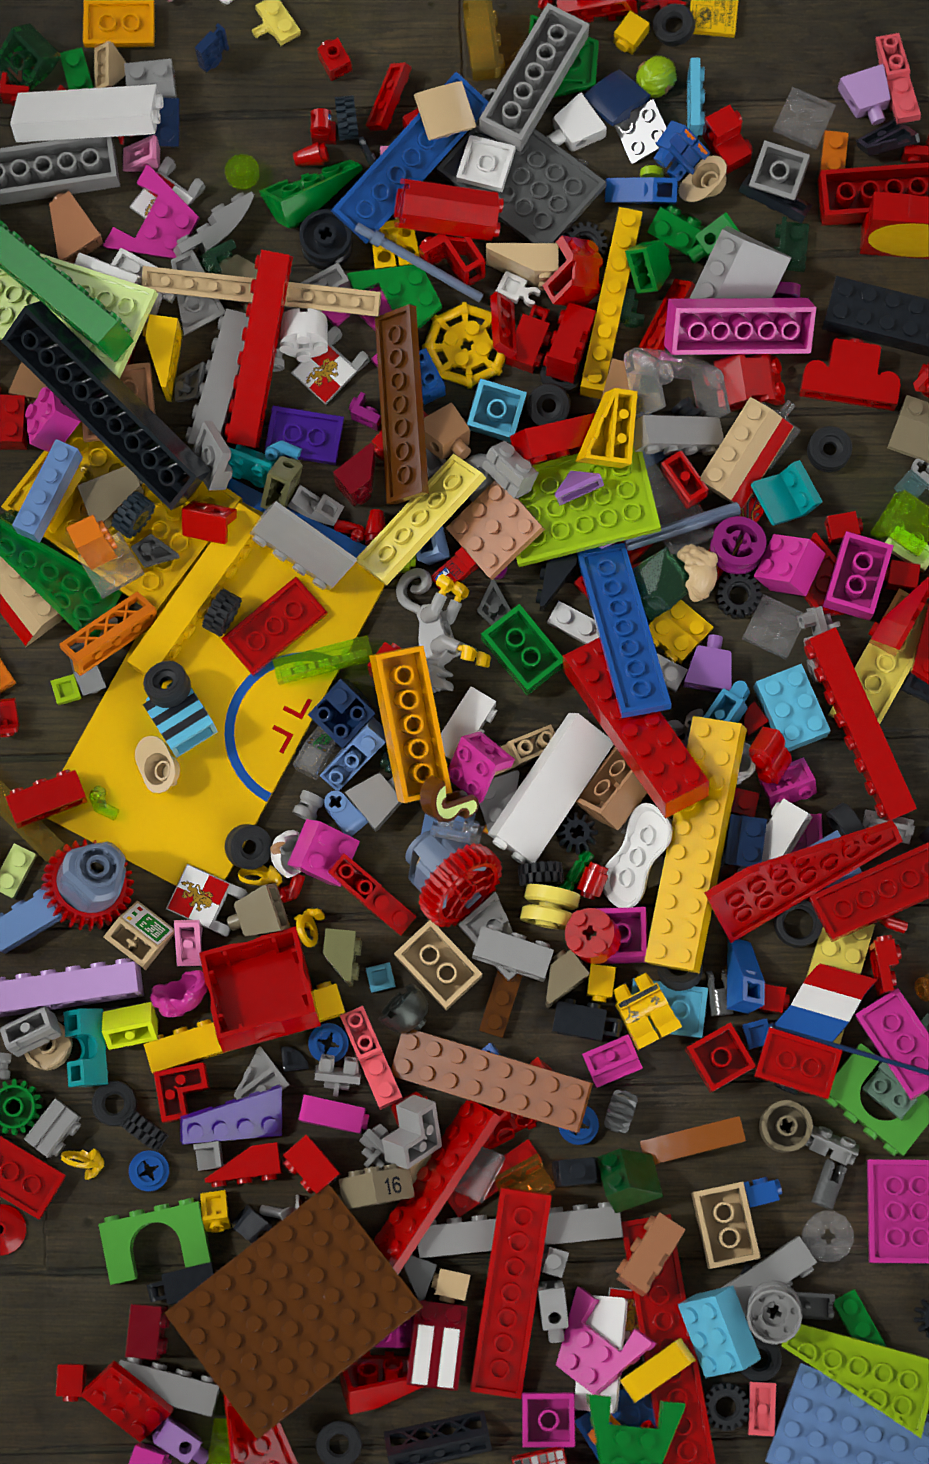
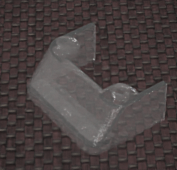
M635 347L625 353L624 363L629 389L638 391L635 419L643 415H649L666 406L662 385L670 383L673 378L689 379L692 381L696 406L702 412L699 417L720 418L731 413L724 375L717 367L694 355H671L669 351Z

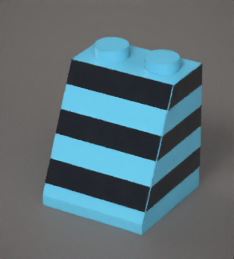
M173 682L167 685V688H169L173 684ZM192 688L188 697L175 707H158L149 697L146 699L147 702L143 704L176 758L218 732Z

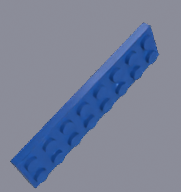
M455 72L444 85L462 81L476 122L489 102L462 76ZM419 112L336 204L331 212L367 244L369 239L354 231L358 222L373 231L379 230L394 214L397 190L404 187V184H400L401 179L423 181L467 131L429 141Z
M625 543L577 552L578 563L621 717L627 718L671 709L670 697Z

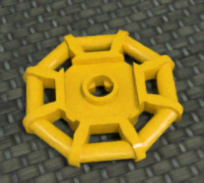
M462 302L461 305L432 317L433 321L422 349H427L442 379L466 386L467 389H472V386L479 383L480 378L487 380L502 373L501 369L506 356L497 352L494 362L488 359L493 348V340H491L486 331L492 326L490 311L469 305L467 302ZM462 315V322L451 327L446 323ZM468 315L484 319L485 321L482 325L476 321H468ZM440 329L445 332L442 344L435 343ZM464 341L473 343L470 351H467L466 348L461 349L460 346L463 345ZM437 352H443L448 362L442 365ZM483 365L486 366L487 369L472 376V370ZM452 367L462 368V370L466 371V376L451 372L450 370Z

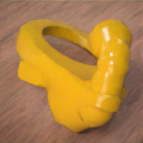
M263 865L261 868L253 870L242 868L238 872L239 880L249 885L261 886L276 883L278 888L282 883L281 875L271 865L269 868ZM257 875L262 878L260 880H248L245 876Z
M309 908L302 915L299 914L294 918L296 920L298 936L307 947H314L318 941V930L313 917L316 920H323L325 918V914L318 908ZM304 928L310 929V935L313 937V940L309 939Z
M96 1149L91 1150L89 1153L81 1150L80 1152L64 1151L61 1154V1160L64 1163L86 1169L85 1180L97 1176L104 1167V1159ZM69 1159H77L84 1163L75 1162Z

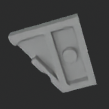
M518 770L493 778L483 802L479 803L488 832L517 791Z
M261 1046L257 1048L234 1094L237 1100L257 1091L269 1090L272 1086L278 1084L281 1085L282 1091L289 1086Z

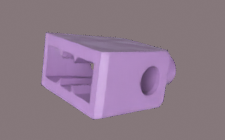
M883 64L840 78L839 92L856 118L868 115L872 125H878L885 121L882 110L888 108L890 94Z

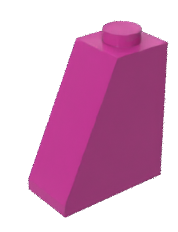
M304 1095L299 1120L303 1123L361 1134L362 1129L367 1130L369 1115L365 1114L366 1109L362 1107Z

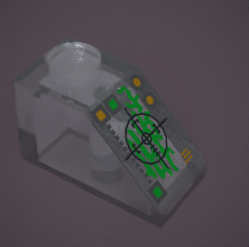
M317 726L309 736L293 763L295 770L314 780L318 779L337 744L321 727Z

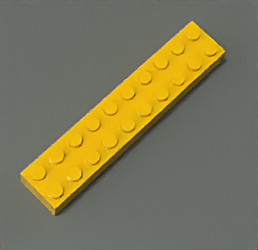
M697 716L692 718L687 750L709 780V796L673 815L672 839L666 850L645 956V962L651 965L700 973L712 912L704 892L717 885L747 732V729L741 723Z

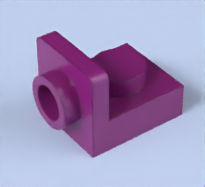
M360 392L358 398L354 397L350 403L351 419L378 431L381 425V415L372 407H363L366 402V394Z

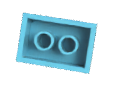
M802 664L756 681L753 688L764 714L769 720L770 728L778 729L781 732L788 751L828 736L830 728Z
M734 1286L698 1293L678 1304L705 1378L744 1370L761 1359Z

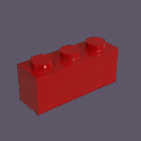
M63 770L56 774L57 777L50 780L43 778L35 781L33 786L29 788L19 787L10 791V795L5 796L17 828H22L87 803L88 801L76 770Z

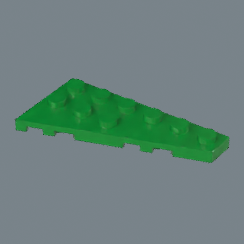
M0 519V556L77 632L115 607L122 594L121 591L93 571L49 546L18 534L13 526ZM102 630L92 631L90 637H99Z

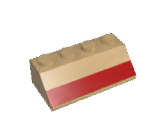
M750 397L702 473L700 481H703L710 491L731 503L737 502L740 508L743 509L754 492L751 484L763 478L794 426L771 408Z
M0 556V613L27 647L64 618Z

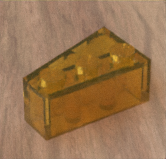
M462 0L463 21L473 81L499 78L501 77V68H505L503 54H499L498 47L501 46L500 32H496L495 25H498L496 10L493 11L492 0Z

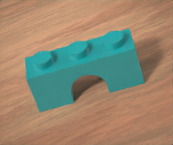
M75 1009L64 1012L65 1037L76 1038L82 1049L78 1060L67 1062L68 1087H94L108 1084L106 1044L102 1033L103 1009Z

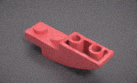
M899 33L876 37L879 65L883 64L890 94L889 107L890 111L894 113L896 123L901 124L920 120L921 112L910 80V68Z
M361 1006L340 1015L380 1110L403 1100L364 1007Z

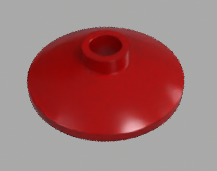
M0 1204V1225L4 1228L3 1233L0 1234V1255H7L17 1250L23 1243L26 1236V1222L23 1215L16 1208Z

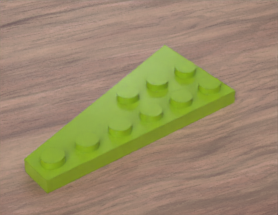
M804 1324L800 1325L794 1337L782 1343V1347L919 1438L922 1437L929 1408V1358Z

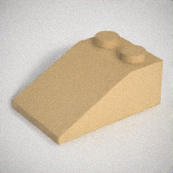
M486 243V265L503 273L508 271L527 280L528 285L545 290L542 285L558 270L559 246L557 243Z

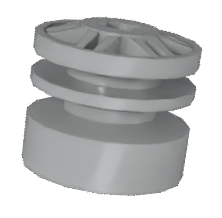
M778 1281L764 1282L756 1287L749 1297L747 1306V1320L753 1334L763 1342L771 1344L784 1343L795 1336L801 1325L802 1310L799 1296L794 1289L784 1282ZM774 1304L778 1305L779 1311L771 1314L770 1308H773Z

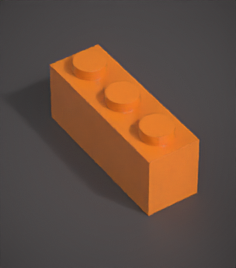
M94 515L66 528L77 551L91 570L118 557L114 550L118 546L112 534H110L102 520L97 521Z

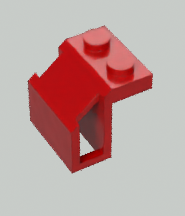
M438 234L435 237L429 236L425 238L421 245H419L420 258L432 265L446 259L458 279L463 283L471 286L485 278V259L470 237L458 238L449 237L446 234ZM459 255H466L471 264L466 266ZM475 269L478 275L469 279V271Z
M562 235L556 243L567 261L542 286L553 304L567 306L568 303H573L585 307L601 291L602 284L599 283V268L603 264V259L598 252V246L593 241Z
M736 354L714 361L721 408L731 412L742 409L750 397L760 403L768 402L776 406L785 403L784 395L786 391L780 375L782 366L777 357L771 354H757L745 358V354Z

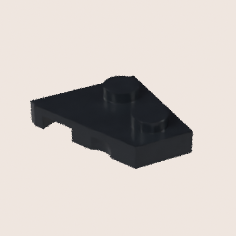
M896 119L856 140L858 149L868 156L920 142L917 132L904 123L897 124Z

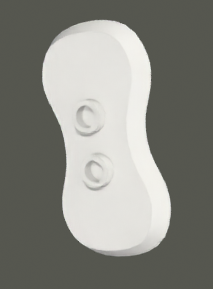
M641 804L632 812L628 821L624 842L619 851L605 866L609 868L607 872L609 876L603 891L609 901L618 908L634 907L642 899L651 867L655 860L667 849L672 839L673 829L668 818L665 819L659 809L652 804Z

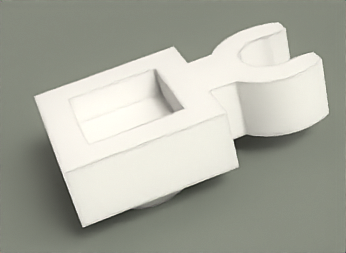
M505 271L496 291L516 304L520 298L523 299L524 303L529 307H533L535 301L530 300L529 296L531 294L540 296L541 292L536 287L527 288V280L508 271Z

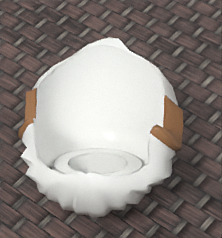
M288 830L277 836L270 847L271 860L274 867L286 878L293 877L301 872L287 865L300 835L295 830Z

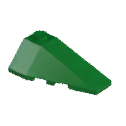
M350 159L323 168L321 174H302L301 180L288 183L286 179L259 192L276 221L287 228H295L308 215L320 209L363 168L361 164Z

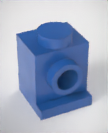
M767 1177L752 1180L753 1186H750L749 1182H744L749 1208L780 1200L779 1195L782 1194V1189L778 1179L768 1181Z

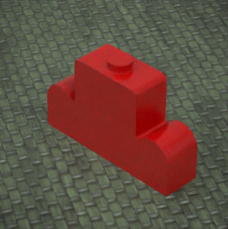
M856 338L850 340L834 339L830 349L828 367L820 360H813L806 365L801 380L799 396L895 411L899 398L900 379L898 375L891 371H885L878 375L881 353L880 345L864 343L863 340Z

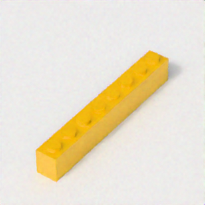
M619 207L580 386L581 396L602 399L630 276V267L625 251L636 246L642 211Z
M238 503L235 507L237 509V518L228 525V542L226 544L214 542L209 544L128 658L129 666L145 676L148 670L155 664L169 661L171 657L174 659L179 654L182 648L180 644L184 638L188 639L193 634L196 628L194 626L199 618H204L208 612V604L223 590L224 587L222 585L227 578L231 579L236 573L237 563L241 558L244 560L250 553V545L254 537L250 532L260 519V516L241 503Z
M331 981L316 986L317 990H314L313 994L320 1023L340 1017V1015L346 1013L337 984L332 985ZM211 1019L198 1022L197 1027L190 1030L187 1027L173 1030V1035L165 1038L163 1034L158 1035V1040L144 1044L152 1073L181 1067L223 1053L216 1037L214 1022Z

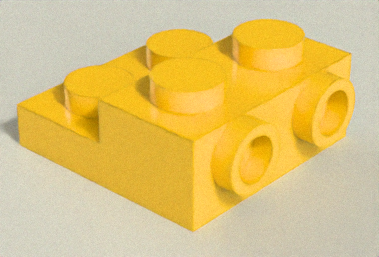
M678 596L649 624L654 646H660L665 651L664 655L674 663L677 661L681 665L714 628Z

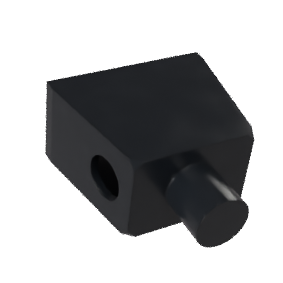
M597 1157L551 1162L554 1188L602 1183Z
M248 1204L231 1223L233 1229L252 1244L260 1238L258 1237L260 1231L265 1230L268 1232L274 1227Z

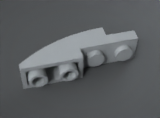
M252 191L246 195L243 192L231 198L232 203L227 206L222 203L211 210L213 214L208 218L209 223L199 227L196 230L197 234L192 237L187 234L176 241L178 245L173 250L175 255L178 257L197 247L202 255L214 249L233 231L244 217L254 197Z

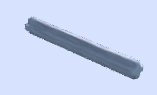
M734 502L661 526L662 531L624 540L626 549L631 551L721 522L730 517L739 516L741 509L739 504Z

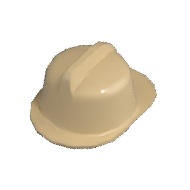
M715 155L708 156L705 160L702 159L695 166L694 174H688L682 181L678 192L680 197L687 202H697L704 198L718 195L726 185L725 174L727 166L725 161Z
M156 736L144 737L135 749L137 766L145 785L153 793L165 792L171 786L177 784L180 775V765L171 756L163 740Z

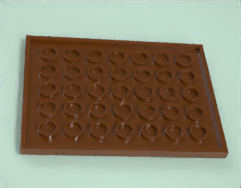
M328 1184L166 1311L165 1315L255 1437L260 1439L419 1312L423 1306Z

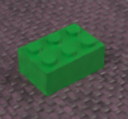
M520 604L481 633V641L526 696L563 668V656Z

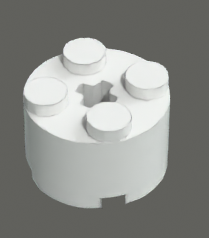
M300 308L286 311L283 314L280 329V351L295 357L299 362H309L311 358L326 353L328 351V323L325 314L308 308V312H300Z

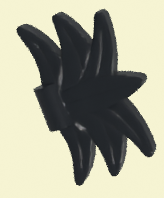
M362 136L358 138L360 148L371 167L377 159L374 153H371Z

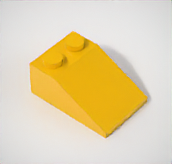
M149 314L148 322H145L142 334L145 336V343L148 344L166 401L171 402L183 332L178 318Z

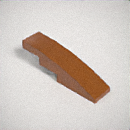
M740 1116L640 1141L642 1153L651 1154L655 1164L745 1142L746 1139Z

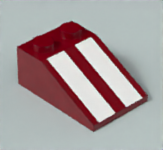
M419 1301L423 1308L414 1317L406 1385L458 1391L468 1306Z

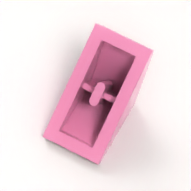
M149 136L123 148V171L143 172L146 165H149L155 172L158 171L160 167V146L157 136Z

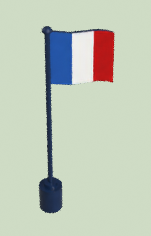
M820 963L806 977L789 1008L776 1023L772 1022L768 1025V1029L769 1027L849 1053L929 1076V1070L833 1043L849 1024L863 997L878 982V979Z

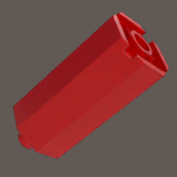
M401 179L400 184H404L403 189L398 188L396 194L394 217L399 218V223L394 222L395 227L460 237L465 236L492 241L493 236H499L500 223L497 222L498 214L502 212L504 199L499 198V193Z

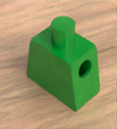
M727 212L695 236L697 245L687 251L694 264L704 257L708 260L724 227L729 226L739 231Z
M664 241L643 242L627 249L625 253L637 294L659 291L672 270L668 257L670 250Z

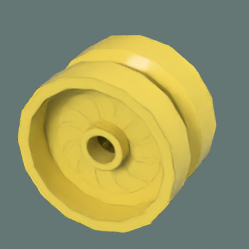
M527 884L524 897L533 904L522 907L520 920L543 928L565 930L572 916V913L565 910H575L578 908L580 894L548 885Z

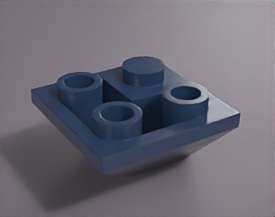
M340 679L308 715L344 749L376 714V711L366 696L348 679Z

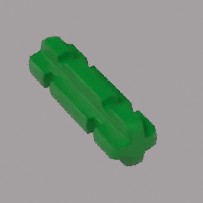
M585 850L581 852L578 857L579 860L575 861L566 875L567 879L564 880L563 884H560L559 888L573 891L574 884L577 885L581 879L585 867L594 859V855L591 852Z

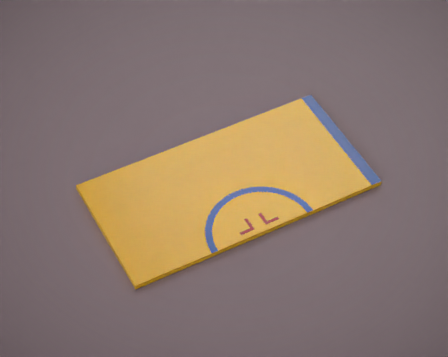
M233 478L229 480L226 488L242 498V505L261 517L266 510L260 507L263 494ZM287 507L288 510L355 558L367 547ZM253 541L250 545L251 551L244 560L241 558L236 566L238 568L231 579L227 578L222 585L223 589L235 594L242 600L240 608L237 610L238 613L235 615L230 627L219 637L203 628L202 622L205 618H199L194 624L196 628L193 634L188 639L185 637L180 644L182 648L179 654L174 659L171 657L169 660L180 664L190 678L192 690L209 714L218 732L179 757H175L143 706L148 698L143 685L145 676L130 667L127 662L148 632L147 630L133 642L63 770H76L88 802L46 819L92 843L94 840L97 843H113L122 851L127 861L176 887L187 864L226 881L234 866L225 853V840L228 834L239 825L251 824L256 826L313 720L308 714L328 693L386 586L357 562L332 589L328 590L325 588L322 590L312 583L314 579L309 575L305 574L303 576L297 573L292 568V563L287 560L283 562L272 554L273 550L266 545L261 547ZM294 577H297L328 614L252 676L221 638ZM177 589L174 591V593L171 595V597L168 599V601L165 603V605H164V606L162 607V609L159 611V613L157 614V618H158V616L160 615V613L162 612V610L165 608V606L167 605V603L170 601V599L172 598V596L175 594V592L177 591ZM165 681L162 684L161 688L167 689V685H169L173 681ZM147 736H156L163 740L171 756L180 765V775L177 784L162 793H153L147 788L135 760V749L138 743ZM246 840V841L243 843L242 849L244 848V846H245V844H246V842H247L248 840Z

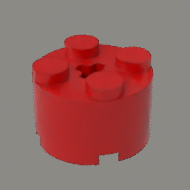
M586 908L572 914L566 925L565 940L570 950L580 959L587 963L600 964L616 954L621 943V933L616 923L605 912L595 908ZM594 932H596L597 935H596V936H592V937H591V940H590V939H589V938H590V935H593Z

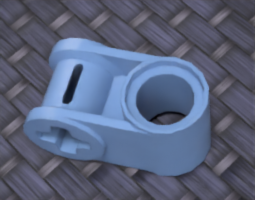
M331 791L326 795L324 800L325 809L344 834L352 837L368 823L364 815L353 806L342 792ZM340 799L341 807L337 808L334 806L331 808V800L338 801Z

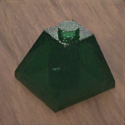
M667 547L632 568L644 611L650 620L671 609L688 593L685 585L689 577Z

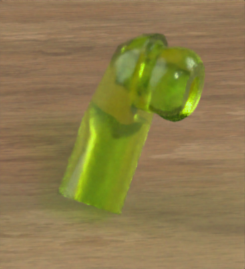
M95 787L89 795L94 811L115 820L119 809L106 803V790L103 787Z

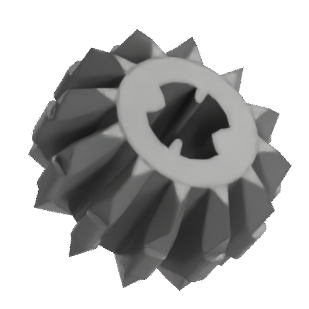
M616 1090L609 1103L604 1121L605 1127L617 1133L625 1134L628 1132L637 1106V1096L625 1090Z

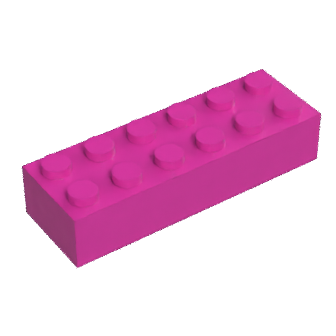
M808 298L668 299L664 346L671 355L811 353L816 306Z

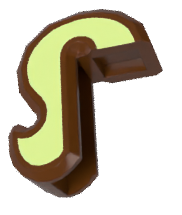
M433 775L425 780L421 788L420 803L422 810L429 817L439 822L448 823L457 816L468 819L475 815L478 810L479 801L473 794L468 795L463 789L446 794L445 782Z

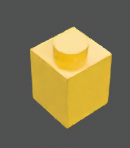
M629 11L614 32L613 42L616 47L623 52L627 51L633 55L647 36L650 23Z
M590 965L586 996L592 997L591 1001L606 1003V999H612L616 967Z

